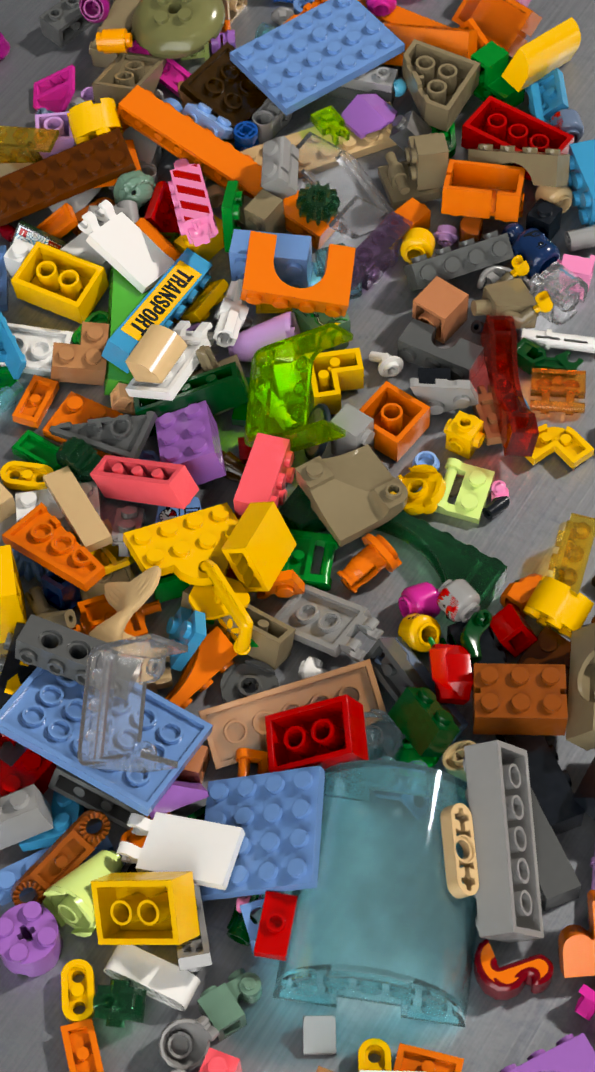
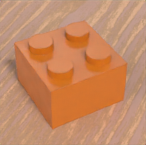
M385 381L359 409L374 419V448L396 462L402 458L430 427V407L388 381Z

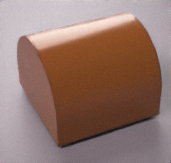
M465 216L460 223L459 242L474 238L475 242L480 241L483 231V218Z

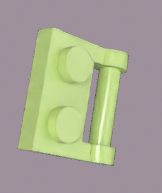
M448 458L445 464L446 473L444 476L446 490L443 498L437 504L438 507L435 512L479 524L483 508L486 505L491 490V484L495 478V471L462 463L456 458ZM459 474L464 476L454 505L447 501L456 475Z

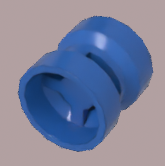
M250 121L236 124L233 131L236 150L242 151L259 145L258 127L256 124Z

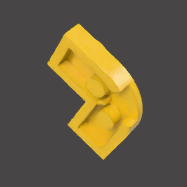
M543 424L516 441V449L532 465L555 452L574 469L594 455V448L569 426L564 429L560 427H547V424Z

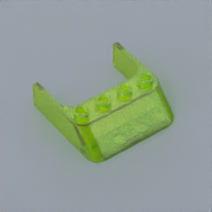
M328 323L257 350L251 363L249 402L247 404L244 435L247 446L253 447L257 433L290 439V450L293 452L345 437L346 430L326 420L308 424L312 368L316 356L323 350L353 340L351 332L334 323Z

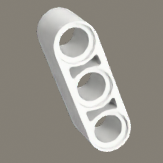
M117 945L103 970L117 982L179 1011L186 1010L201 982L193 973L187 970L180 971L179 966L134 945Z

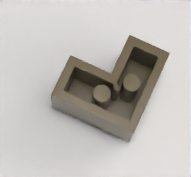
M444 133L409 136L408 147L404 148L406 163L410 162L411 164L409 166L410 180L415 181L417 191L442 188L449 159V150Z
M264 189L253 199L243 195V206H240V220H237V227H242V230L286 234L284 205L281 198Z

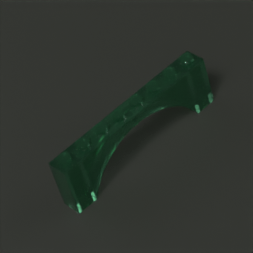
M298 485L279 509L288 529L316 533L326 531L327 528L311 508L310 499ZM404 510L387 523L374 529L401 539L419 551L435 569L442 584L449 579L452 581L456 579L466 580L480 595V610L488 608L506 582L508 566L504 565L501 560L479 552L473 545H466L458 541L450 533L441 532L430 526L425 520L417 519L407 514Z

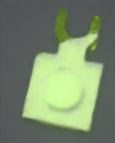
M332 105L310 114L312 124L323 137L330 134L332 142L336 146L339 145L338 136H343L346 141L350 140V132L344 127V119Z

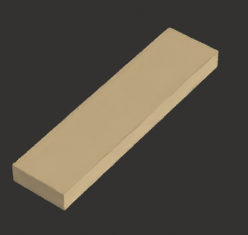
M69 466L43 476L46 487L82 546H85L89 552H93L113 543L111 534Z

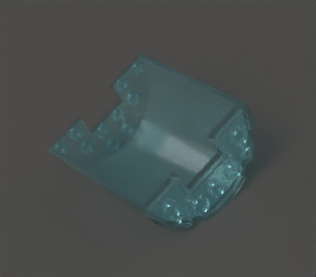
M386 756L379 757L378 760L345 762L325 769L317 888L294 890L291 895L298 896V903L286 961L279 960L273 998L337 1008L338 997L400 1006L401 1018L465 1027L477 938L475 922L477 902L474 895L457 899L448 890L440 814L445 807L457 803H462L469 809V804L465 797L467 782L446 772L430 768L421 761H411L408 763L396 761ZM457 843L456 852L460 858H463V849Z

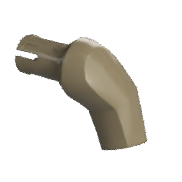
M40 586L29 589V592L24 593V597L36 616L70 629L76 626V616L73 609L57 610V608L50 607Z

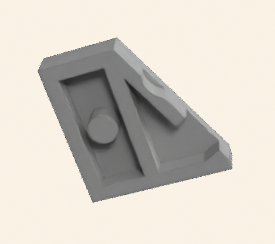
M410 378L412 392L419 401L430 407V416L456 409H465L479 404L478 394L470 380L450 381L447 379H435V384L419 383V378Z

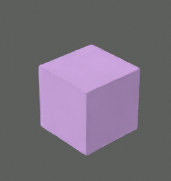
M69 112L35 115L36 145L39 160L76 146L67 117Z

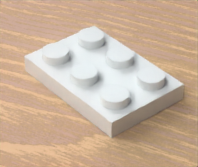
M94 481L79 483L102 520L98 486ZM48 489L15 494L17 522L42 502L47 507L48 512L52 516H56L61 522V526L67 532H73Z

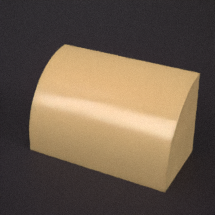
M151 324L125 363L135 381L162 384L187 348V344L171 329Z

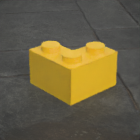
M360 348L306 354L307 377L313 408L322 403L328 406L331 415L337 414L341 410V391L364 388V367Z

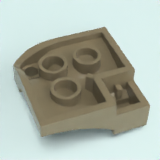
M368 444L335 457L321 458L319 455L295 468L296 482L310 499L311 508L340 547L387 523L397 516L407 504L408 491L399 477L394 478Z

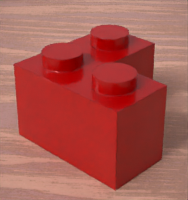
M27 749L12 766L0 759V798L32 784L44 794L49 789L48 785L56 765L30 749Z

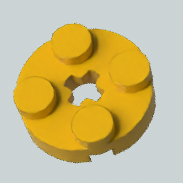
M426 464L416 465L409 468L410 472L405 476L401 474L397 476L408 491L407 504L400 514L419 515L424 513L429 515L436 511L437 504L444 496L446 482L435 467ZM420 487H422L420 491L413 493L414 491H417Z

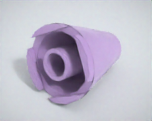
M284 312L239 332L235 345L228 346L230 357L237 354L240 362L302 363L303 345L299 344L298 336L301 333L294 312Z

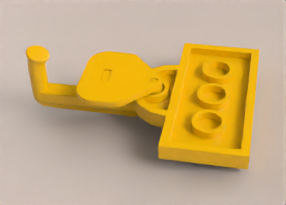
M227 502L124 532L123 542L142 573L153 566H158L161 568V576L174 573L180 580L194 585L188 598L193 610L205 613L206 620H215L231 615L239 628L238 640L233 645L234 651L238 655L249 653L253 620L246 611V608L249 606L250 596L241 582L225 576L228 571L229 562L221 550L239 521Z

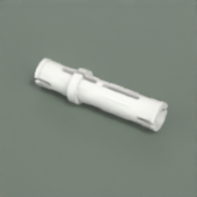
M522 329L521 340L526 338L536 345L544 347L545 350L555 348L595 353V337L552 332V329H547L546 331Z

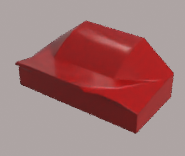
M434 644L429 649V656L437 701L440 703L465 705L470 699L473 685L469 652L461 645Z

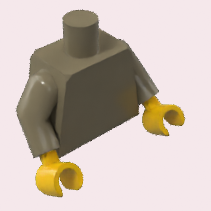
M517 255L511 261L514 269L510 272L507 271L495 283L486 285L483 288L482 300H473L471 302L473 316L485 315L494 328H535L539 312L547 313L553 308V303L547 291L538 293L534 299L522 279L516 278L517 275L524 276L529 272L527 261H524L521 255Z

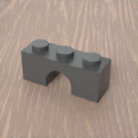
M412 318L398 339L397 356L406 362H412L424 368H451L452 381H472L483 364L484 347L459 338L453 347L447 349L435 346L436 327Z

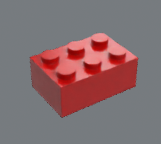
M347 694L265 716L269 773L321 766L325 770V774L369 763L363 704Z

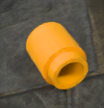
M126 28L103 29L102 32L96 33L98 52H104V54L128 53L129 48H132V34L128 33Z

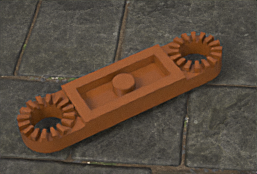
M97 809L85 811L14 884L11 890V899L15 906L27 903L19 899L21 890L27 887H32L36 890L35 897L31 901L42 904L46 896H43L44 892L76 869L95 850L94 848L106 838L111 826L109 819L102 811ZM99 818L102 821L101 829L93 834L86 831L87 822L90 819Z

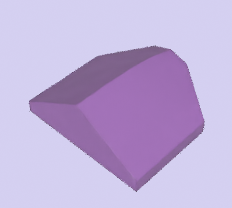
M357 94L339 116V121L362 139L366 137V134L381 130L391 124L397 117L398 111L377 94Z
M175 780L149 816L152 819L156 812H171L207 798L209 794L201 783Z

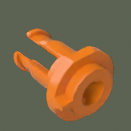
M367 533L362 538L365 548L354 556L342 571L339 570L337 572L342 577L340 581L354 594L358 592L357 589L361 585L368 583L383 568L393 572L402 564L395 549L380 534L374 537L372 534Z

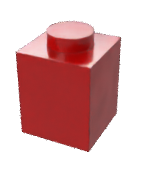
M510 603L492 617L490 627L499 642L514 657L538 640L526 619Z

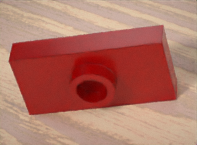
M266 891L254 947V956L286 961L298 896Z

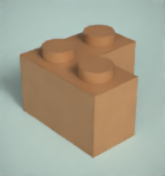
M82 321L80 345L54 342L50 379L58 382L104 386L107 360L101 355L108 341L109 324Z

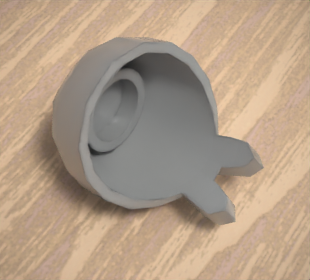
M204 1015L198 1019H176L169 1023L161 1032L158 1043L160 1055L171 1067L180 1070L192 1069L204 1060L210 1047V1041L216 1039L220 1033L210 1024L208 1017Z

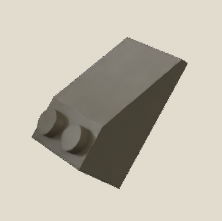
M129 52L121 53L92 83L94 103H101L100 98H113L117 107L136 85L145 90H150L154 94L166 65V59L152 55Z

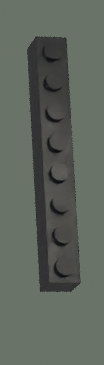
M460 621L447 627V642L449 645H461L460 634L467 622ZM490 625L480 637L482 659L477 663L506 664L505 653L501 647L496 646L493 640L494 633ZM474 663L471 664L472 675H473V665H474ZM495 735L497 740L527 750L530 787L555 835L557 836L581 826L586 811L572 798L574 792L571 789V778L566 770H561L557 762L559 760L557 751L552 744L548 745L544 737L545 735Z

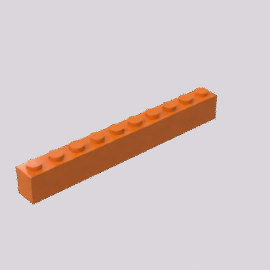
M136 85L118 104L120 120L177 158L187 159L189 165L193 163L200 164L202 174L226 189L228 181H238L239 191H243V195L252 199L263 189L261 187V165L256 163L249 155L242 154L236 150L229 142L216 137L209 129L195 123L191 117L184 116L175 110L171 104L155 97L150 90H145ZM297 190L295 195L282 199L286 230L294 235L312 236V247L319 250L336 231L338 216L330 208L323 207L310 195L303 194L299 190Z

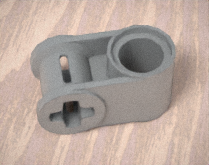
M269 98L252 115V122L258 127L259 143L273 139L289 123L293 114L291 113L286 116Z

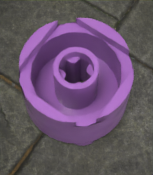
M29 901L10 908L0 917V956L8 970L15 974L27 975V977H37L47 973L57 964L63 948V938L54 915L47 908L36 901Z

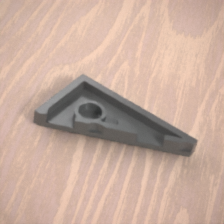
M147 411L146 415L132 417L125 414L115 418L88 419L87 423L73 425L71 422L60 423L56 426H51L49 431L52 435L114 456L139 459L158 416L153 411Z

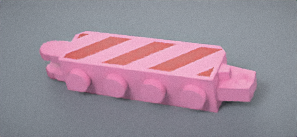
M177 159L174 162L175 169L170 170L172 180L168 181L181 236L187 235L189 244H194L195 247L210 243V238L215 237L219 232L200 164L193 163L189 165L187 159Z

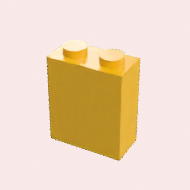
M274 501L252 502L248 505L221 550L239 582L242 583L247 592L270 591L297 544Z

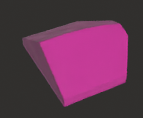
M73 64L34 83L33 108L35 110L46 108L55 113L66 111L75 93V66Z

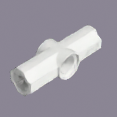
M242 279L230 282L226 296L216 316L218 322L215 326L213 338L216 340L217 345L224 348L235 345L239 331L249 311L248 303L245 300H240Z

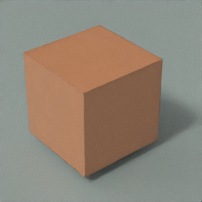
M436 276L413 300L412 318L436 327V340L445 344L467 320L469 294Z

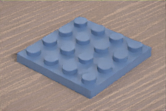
M321 766L208 781L207 792L209 797L206 799L204 821L242 827L245 836L226 890L200 886L202 901L266 894V891L285 892L317 888L325 770Z

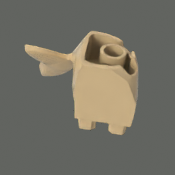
M153 566L130 582H110L104 585L106 600L117 613L96 626L89 633V636L142 655L141 672L136 683L158 694L157 689L173 686L170 667L155 669V664L170 662V656L167 654L168 643L152 644L151 638L134 637L124 632L130 618L149 599L158 586L161 568Z

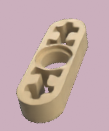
M457 803L445 807L441 811L440 822L447 887L453 897L461 899L477 893L479 878L472 815L466 805ZM457 843L463 849V858H460L456 852Z

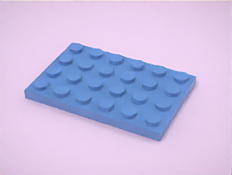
M328 0L229 52L230 60L287 116L405 51V44L358 0Z
M39 667L31 673L0 709V733L147 817L211 734L213 728L212 724L138 683H135L127 700L119 697L109 696L105 692L90 686L80 685L78 682L61 675H54Z

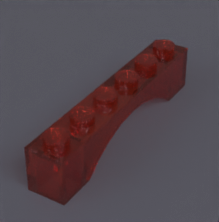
M487 315L480 340L482 347H484V359L504 455L532 457L539 436L535 413L531 412L527 407L521 391L517 364V332L513 316Z

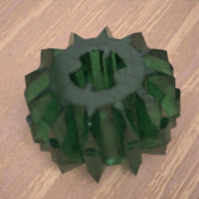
M319 181L314 186L307 183L305 189H300L298 199H296V207L299 209L300 217H306L307 224L312 220L316 221L317 226L321 221L328 224L331 218L337 216L338 207H340V200L337 197L336 189H330L329 182L324 186L320 185Z
M72 437L64 442L56 453L57 463L62 468L69 466L77 481L82 483L92 480L90 473L101 461L102 457L97 454V450L91 447V444H87L83 439H78L77 437Z

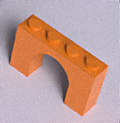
M256 231L250 232L240 300H245L253 305L264 303L278 309L289 307L299 309L303 313L320 312L325 313L329 317H345L349 306L356 248L329 244L323 278L311 287L296 288L284 283L275 272L274 253L277 235Z

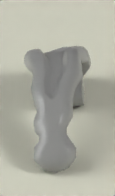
M491 265L485 268L478 278L477 288L482 290L486 285L495 283L507 271L510 272L513 269L500 265ZM525 275L516 276V278L522 279L530 293L536 292L538 289L536 282L530 280Z

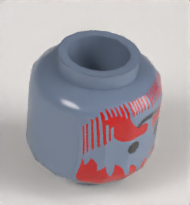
M561 109L551 117L549 124L573 135L574 143H578L583 137L584 125L580 114L576 110Z

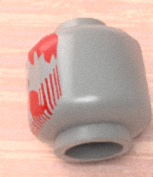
M449 579L439 587L437 605L451 621L468 622L473 613L480 610V595L466 580L456 579L452 581Z

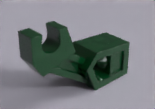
M523 338L512 349L510 361L529 375L535 372L563 374L565 377L575 375L582 368L584 362L581 358H578L576 362H569L571 352L568 350L556 355L555 358L546 357L545 349L526 338Z

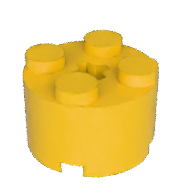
M100 98L101 103L94 104L92 100H89L69 109L67 117L76 145L117 128H120L124 136L113 98Z
M543 576L525 605L523 612L537 619L536 623L539 625L547 626L550 629L554 627L559 630V634L571 640L572 631L582 627L594 603L580 592L577 595L570 590V586L552 577Z

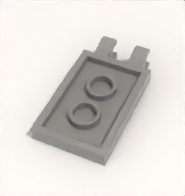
M305 584V592L303 594L290 597L274 616V618L296 629L294 640L336 658L341 652H344L356 662H360L367 653L359 649L362 642L354 638L355 635L361 631L371 640L377 641L384 633L383 630L376 628L380 622L376 618L371 617L368 608Z

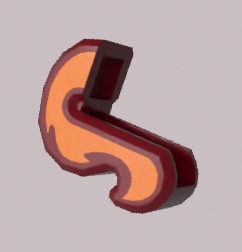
M485 939L479 943L474 955V975L483 992L495 1000H510L518 996L525 985L531 986L532 994H539L548 989L551 984L554 967L551 960L546 956L537 954L499 967L489 940Z

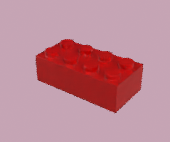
M489 96L462 125L461 146L466 149L478 148V144H493V149H500V145H513L516 151H522V147H538V152H545V148L561 149L560 154H568L569 144L574 143L573 135L492 96ZM514 163V164L511 165V166L522 167L521 165L516 164V163ZM525 170V178L532 181L529 173Z

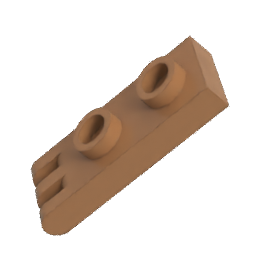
M488 384V392H486L484 385L478 386L479 404L473 405L472 408L475 416L484 421L483 433H485L486 445L512 442L514 440V432L495 384Z

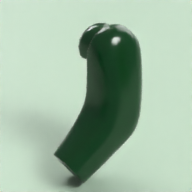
M486 609L473 613L460 634V644L469 652L471 664L477 663L482 659L480 637L489 627L492 620L491 613Z

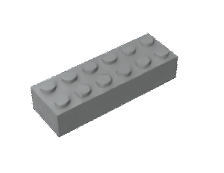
M500 740L464 746L463 768L467 779L465 797L472 815L479 888L477 893L474 894L477 902L475 922L479 931V937L506 943L544 939L527 750Z

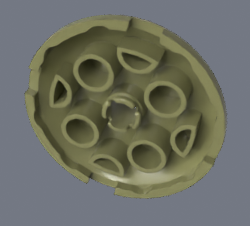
M140 0L133 13L132 32L137 44L146 49L150 55L165 59L184 58L200 52L204 49L203 45L212 38L216 39L225 22V7L222 0Z

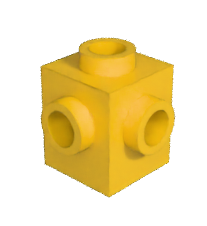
M459 410L455 418H450L445 425V449L470 460L476 449H479L484 442V421L473 414H467Z

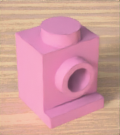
M564 254L562 260L557 259L554 275H559L557 286L588 292L594 271L595 255H590L589 259Z

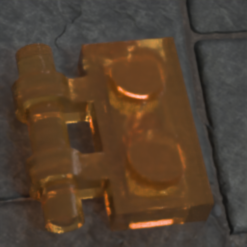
M532 368L530 396H541V400H530V411H540V414L564 412L565 415L573 416L574 413H585V403L574 402V398L585 399L586 371ZM550 397L566 398L565 402L550 401Z

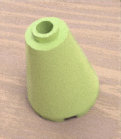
M101 850L44 892L43 896H46V898L43 900V906L54 915L58 925L63 927L65 924H68L74 928L71 933L76 936L88 937L94 933L96 922L91 881L110 873H120L124 864L119 854L113 850Z

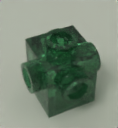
M111 979L110 985H98L97 993L93 999L94 1018L106 1020L105 1026L114 1028H125V1022L143 1023L147 990L129 987L130 981Z

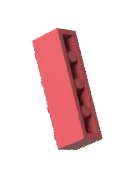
M105 455L90 473L103 496L110 499L185 509L199 491L186 466L181 464Z

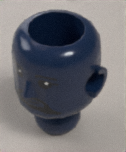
M516 222L509 223L503 229L501 234H508L514 257L521 255L524 261H527L529 272L526 275L528 277L540 280L549 276L555 270L557 259L560 260L561 257L560 250L544 233L537 228L524 230L523 226Z

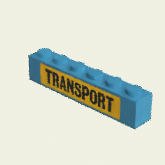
M187 248L108 339L101 356L128 374L130 370L125 361L150 325L156 324L171 329L174 324L172 322L173 319L179 320L187 308L185 305L187 303L191 305L199 294V288L204 290L212 278L209 273L213 264Z

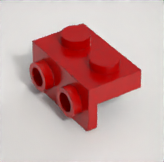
M163 180L157 182L144 218L166 238L179 235L180 230L169 185Z

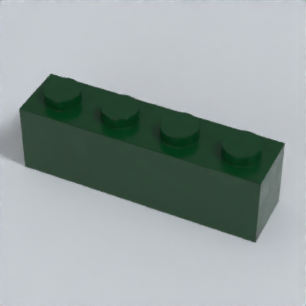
M235 361L189 377L173 401L133 397L136 416L146 415L147 411H153L158 417L206 400L212 415L249 402L245 382ZM155 424L149 436L157 435Z

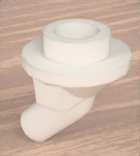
M371 351L369 354L371 362L380 363L378 365V372L383 377H394L404 367L403 360L400 357L391 356L388 352Z
M309 656L307 660L301 662L298 675L302 680L328 671L322 668L323 662L320 659Z

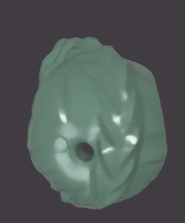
M141 170L120 175L113 188L114 203L132 200L137 203L138 210H140L151 200L156 186L153 177L144 174Z

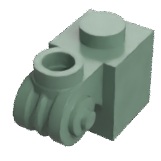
M244 968L237 969L230 974L228 983L225 984L224 982L218 987L213 985L201 993L200 998L197 999L201 1015L208 1017L210 1024L219 1031L220 1035L217 1037L219 1042L247 1025L246 1015L239 1005L240 1001L243 1000L248 1004H253L262 996L260 978L252 972H246Z

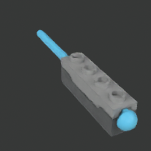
M377 66L326 95L353 100L357 94H377L385 102H390L393 105L395 97H401L405 94L407 85L403 79H398V69Z

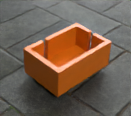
M463 0L451 19L461 26L468 19L473 18L487 40L503 47L509 52V56L513 58L517 50L528 43L525 39L526 36L531 37L542 17L516 0Z
M449 159L443 185L441 214L490 219V216H494L495 220L502 222H518L526 169L517 166Z

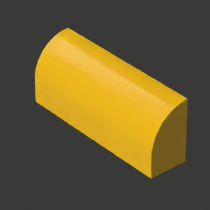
M571 17L520 47L501 76L517 92H520L554 69L569 62L578 50L581 42V34L576 21Z

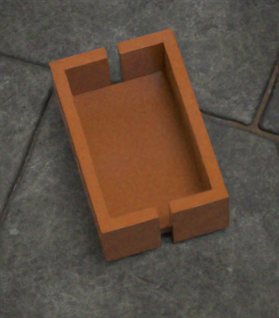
M474 663L472 675L473 734L565 736L568 721L565 664Z

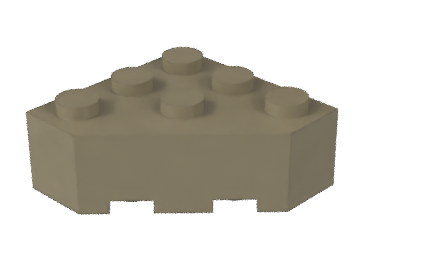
M414 39L403 54L402 77L422 119L429 126L447 132L479 85L481 63Z

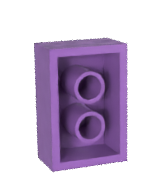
M206 400L157 417L155 426L161 462L185 465L197 486L226 476L217 423Z

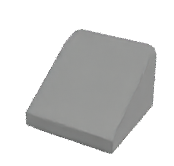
M335 1015L303 1016L304 1055H336Z

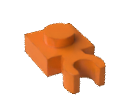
M293 569L281 571L270 591L257 592V598L266 599L272 594H275L278 598H290L293 595L303 594L305 592V583Z

